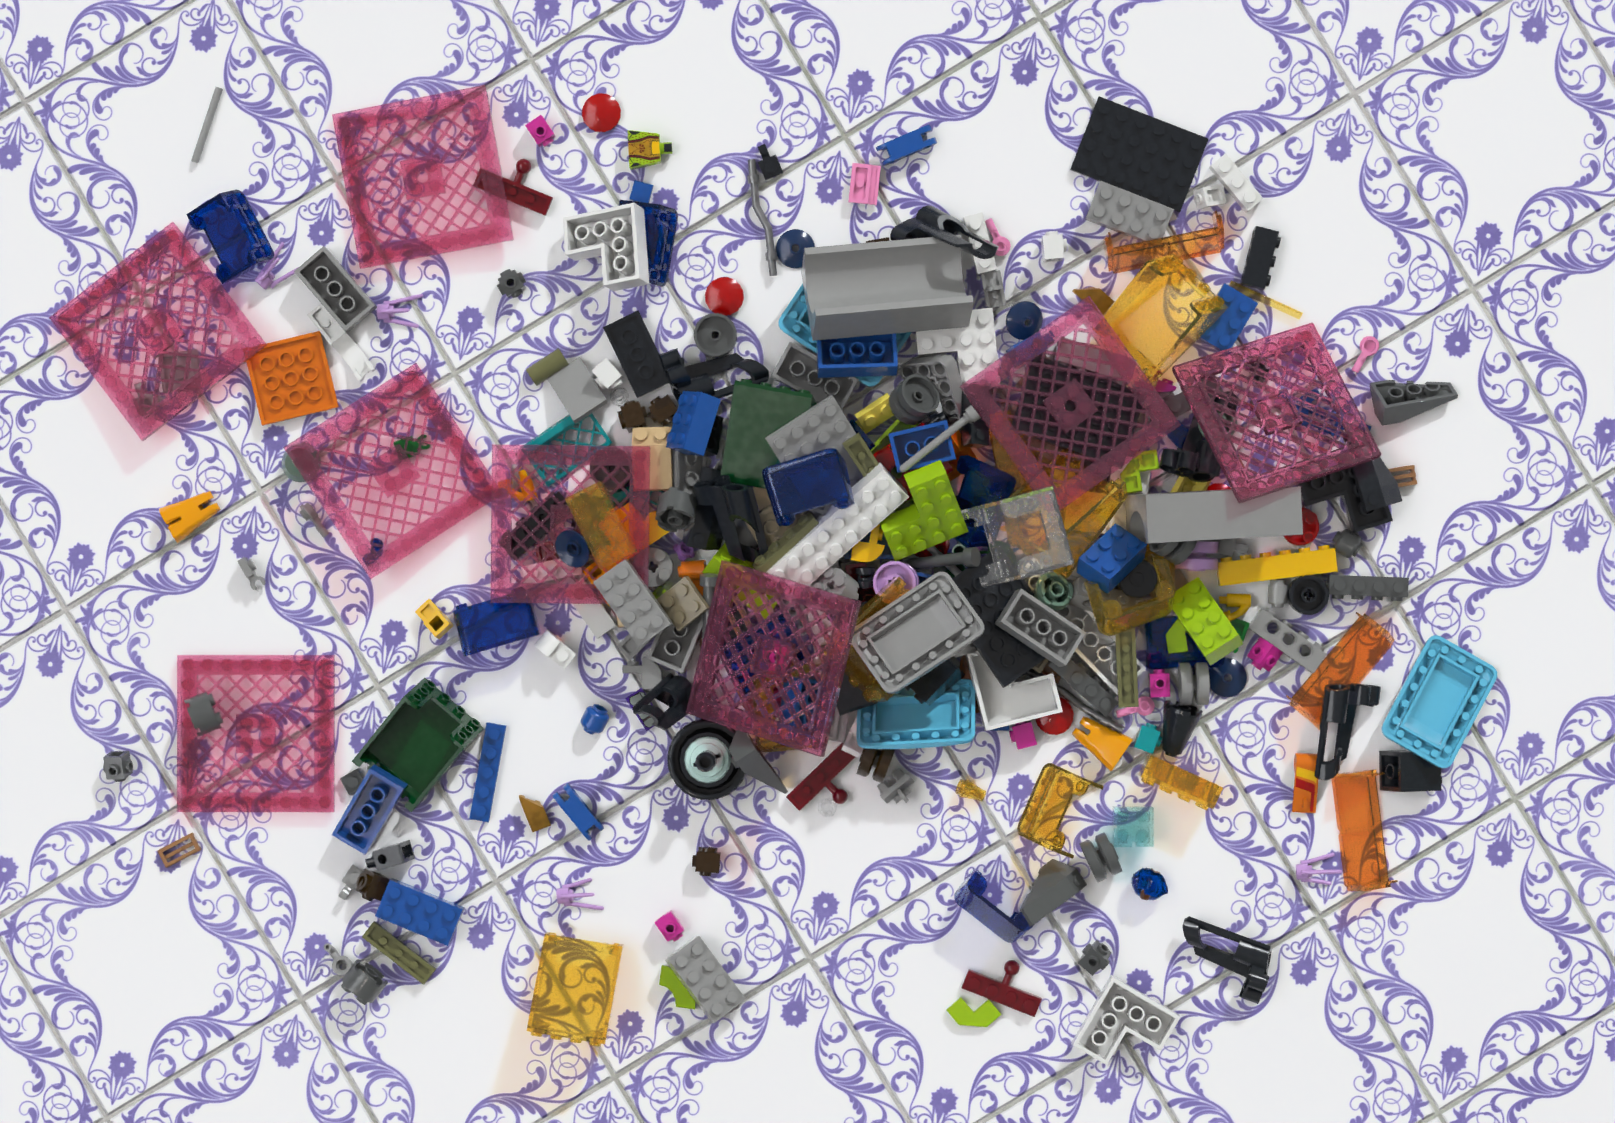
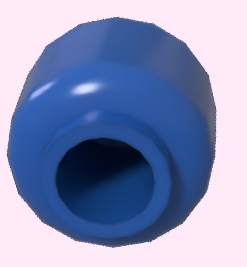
M598 704L588 706L580 720L584 727L583 730L592 735L603 732L609 721L607 709Z

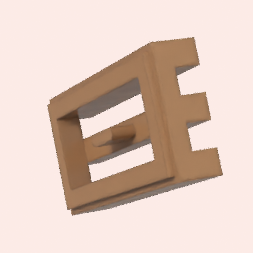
M1414 465L1388 469L1390 472L1410 470L1409 474L1393 476L1395 480L1409 477L1412 479L1409 482L1397 483L1398 487L1417 484Z
M193 832L157 850L166 868L202 850ZM189 838L191 839L192 842L164 856V851L182 843L183 841ZM194 845L195 849L170 862L167 861L168 858Z

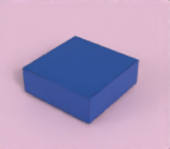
M634 180L630 200L649 205L654 185Z

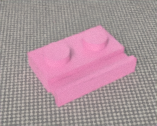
M852 163L848 203L877 205L881 166Z

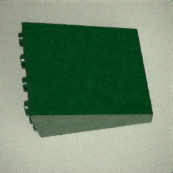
M748 379L735 380L721 475H729L732 484H743L774 490L780 494H791L797 491L765 438L815 406L817 403L813 394L802 389L799 392L791 391V388L786 386L775 388L771 384L761 382L760 385L753 384V381Z
M424 678L401 699L352 762L358 767L365 762L369 764L368 770L375 764L407 783L408 786L401 798L403 799L405 796L408 798V802L404 807L412 812L484 728L477 719L469 716L463 707L455 704L449 695L441 692L432 681Z

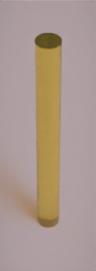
M1232 280L1229 283V286L1242 294L1300 320L1303 312Z

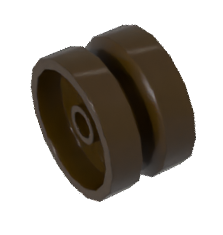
M864 748L859 759L860 764L856 774L867 777L871 768L874 767L873 780L883 783L895 749L879 750Z

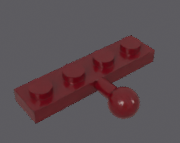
M527 159L517 161V173L514 181L485 169H479L473 187L544 216L547 215L553 197L521 185L524 175L531 170V163Z
M843 742L786 796L799 811L824 787L832 793L835 803L843 804L847 801V792L844 789H838L831 782L855 758V756L841 750Z
M1009 960L1005 963V975L1002 982L968 969L961 987L1032 1017H1035L1042 1000L1039 996L1009 985L1012 977L1020 969L1018 962L1015 960Z

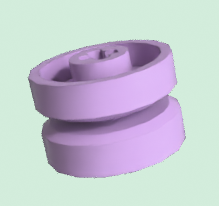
M1197 541L1189 557L1182 563L1175 565L1174 569H1187V571L1218 570V559L1206 557V554H1216L1219 542Z
M890 561L881 565L873 578V588L876 595L883 602L889 604L919 585V577L916 570L911 565L902 561ZM894 580L900 581V585L894 586Z

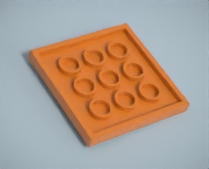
M320 331L243 349L262 426L339 408Z

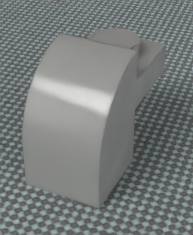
M645 657L642 658V665H639V661H627V665L622 667V673L642 674V689H653L663 679L660 666Z

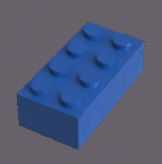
M896 333L816 340L818 378L897 376Z
M374 764L368 770L331 835L366 855L372 848L408 784Z
M392 878L389 880L375 917L448 946L452 941L465 907Z

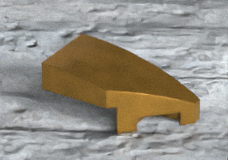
M1088 287L1072 290L1076 296L1088 304L1100 316H1103L1115 302L1100 288Z
M519 795L520 803L532 832L551 826L544 806L541 805L540 801H533L525 798L524 795Z

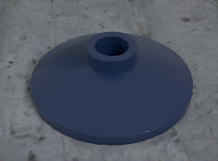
M792 229L786 231L780 236L776 244L778 259L789 268H802L804 248L815 247L812 237L803 230ZM793 245L799 246L797 252L792 251Z
M1029 301L1018 302L1012 306L1006 316V328L1009 334L1019 340H1025L1037 334L1043 321L1040 308ZM1029 319L1028 324L1025 325V321Z
M565 530L557 536L555 542L556 552L565 564L578 568L588 562L590 548L581 534L573 530Z
M1220 659L1212 664L1209 669L1210 688L1219 696L1233 697L1239 694L1246 685V671L1243 665L1235 659ZM1226 674L1231 675V680L1229 682H1226L1224 680V676Z

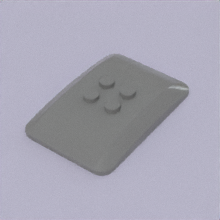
M937 572L851 629L848 639L881 688L886 693L893 694L924 676L971 644L984 633L985 626L950 575L946 572Z

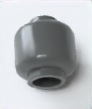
M1344 529L1342 533L1338 531L1332 540L1335 543V551L1346 558L1355 557L1363 545L1361 537L1349 529Z

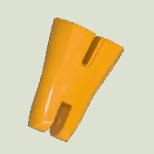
M211 491L159 508L164 522L169 526L168 529L177 543L221 510L217 503L209 505L205 509L203 508V504L208 503L214 498Z
M1083 716L1079 723L1091 732L1087 735L1084 731L1075 728L1072 735L1108 770L1112 771L1133 741V738Z

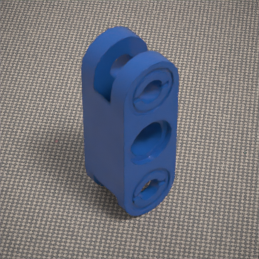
M926 125L877 146V151L887 150L889 158L882 162L883 166L937 144L935 137L923 141L922 135L931 132V126Z
M567 783L563 788L570 798L565 801L558 792H555L552 796L585 838L590 841L592 837L588 829L595 825L596 828L598 827L602 831L604 827L571 785Z

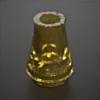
M960 779L955 793L961 798L983 801L986 790L981 789L968 779Z

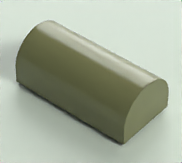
M557 348L527 368L526 371L535 385L538 386L547 378L569 365L560 349Z

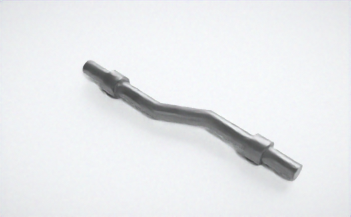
M755 159L748 160L749 175L747 178L751 188L752 207L765 230L767 248L765 257L766 261H768L769 276H777L776 260L778 259L777 252L774 249L773 230L760 206L758 190L760 180L756 170Z
M1033 669L1024 673L1032 679L1045 676L1042 672L1038 673ZM1056 683L1058 694L1080 711L1098 720L1100 724L1106 727L1108 726L1119 733L1123 732L1125 727L1113 721L1112 717L1109 715L1105 717Z

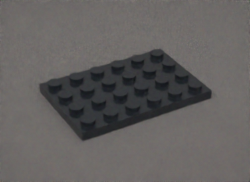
M1099 96L1070 170L1165 205L1180 213L1208 138Z
M1034 355L1009 430L1122 469L1147 394Z
M1001 545L983 556L979 566L966 568L952 578L984 623V633L972 643L1003 688L1046 659L995 624L1016 590L1023 589L1034 597L1033 591Z

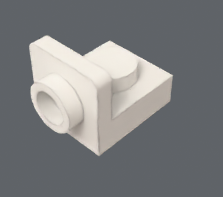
M1223 184L1203 187L1193 191L1197 210L1227 203Z

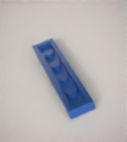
M486 723L469 819L483 822L490 821L506 725Z

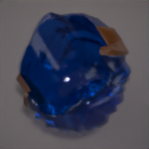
M1146 867L1139 869L1133 874L1131 878L1132 888L1135 894L1142 900H1157L1161 896L1168 894V886L1160 872Z

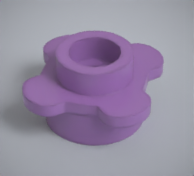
M683 542L673 546V550L677 553L680 561H685L687 558L695 556L694 548L686 546Z

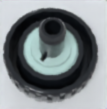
M714 718L698 719L682 727L674 736L667 754L668 770L676 786L685 794L700 800H715L729 795L742 783L746 774L740 767L735 768L730 760L733 756L729 751V747L736 732L735 727L725 721Z

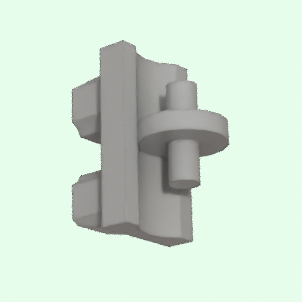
M1000 270L982 273L981 279L987 308L1006 306Z
M897 769L892 774L896 783L890 786L884 780L883 783L877 785L881 798L887 804L891 800H894L897 804L902 799L907 803L909 800L906 796L912 792L909 786L914 783V780L908 773L905 774L901 769Z

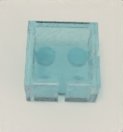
M1113 806V825H1116V828H1113V846L1132 847V842H1134L1136 847H1154V807Z

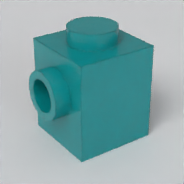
M1148 722L1146 726L1141 724L1133 747L1153 754L1155 747L1159 748L1163 737L1160 736L1161 732L1157 730L1158 726Z

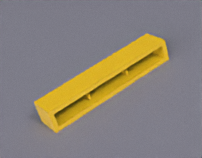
M1330 545L1318 546V550L1310 551V547L1299 548L1298 553H1291V550L1279 551V555L1271 556V552L1259 553L1257 558H1252L1251 554L1242 555L1240 560L1233 561L1232 557L1220 558L1217 570L1218 586L1338 572L1335 548H1330Z

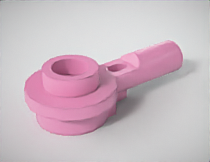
M990 218L985 223L993 238L992 243L999 246L996 255L1004 256L1010 251V242L1007 238L999 235L992 218Z
M1366 336L1361 340V354L1351 370L1359 373L1367 357L1377 353L1379 342L1375 337Z
M1142 696L1138 698L1139 707H1126L1116 710L1117 718L1136 712L1143 716L1149 715L1154 711V701L1150 697Z

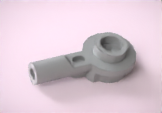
M309 503L302 504L300 506L302 517L306 521L310 519L323 538L327 536L329 532L320 522L321 519Z

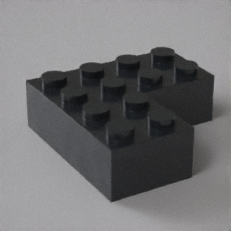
M1347 452L1291 469L1296 487H1301L1302 506L1306 507L1341 496L1352 532L1356 533L1393 521L1389 506L1367 512L1363 511Z

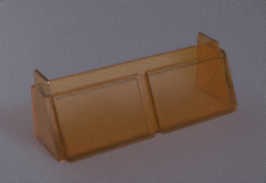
M1217 211L1211 214L1213 228L1113 247L1111 234L1108 232L1103 239L1108 271H1113V274L1165 264L1166 260H1169L1171 263L1220 253L1221 249L1224 248V227L1221 214L1218 215Z
M1356 612L1359 618L1325 657L1316 671L1310 675L1292 698L1286 695L1291 701L1289 705L1318 730H1320L1324 687L1333 683L1360 684L1393 645L1392 643L1395 639L1391 634L1365 613L1362 616Z
M1376 769L1343 772L1331 778L1337 828L1340 831L1338 836L1344 885L1348 891L1382 889L1391 887V883L1398 882V880H1389L1376 781V776L1384 775V772L1377 773Z

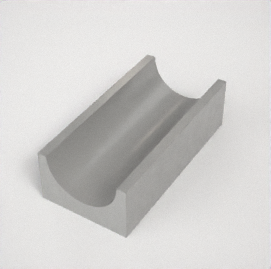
M934 237L804 248L801 276L812 341L969 327L974 300L973 295L967 296L965 292L960 247H954Z
M1260 487L1125 495L1126 530L1146 543L1303 535L1301 487Z

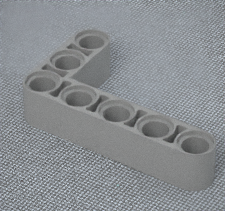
M951 355L916 357L910 359L899 368V374L903 380L913 374L934 379L939 391L943 412L951 422L948 427L962 418L963 384L957 363Z

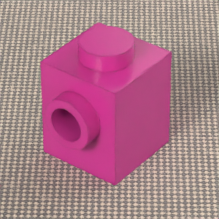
M539 115L525 125L539 147L542 145L546 147L554 141L555 134L542 115Z
M1153 669V673H1148L1149 697H1170V674L1165 673V669Z
M1024 721L1011 726L1012 731H1009L1011 742H1016L1018 750L1037 745L1031 721Z
M672 910L654 922L667 942L671 939L675 942L683 936L681 932L684 931V927Z

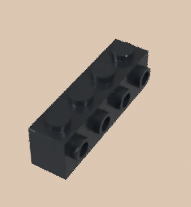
M560 491L557 493L551 492L545 498L546 502L542 506L537 504L530 511L532 514L527 519L522 517L515 524L517 527L512 532L507 530L500 536L502 539L499 542L513 560L516 561L575 510Z

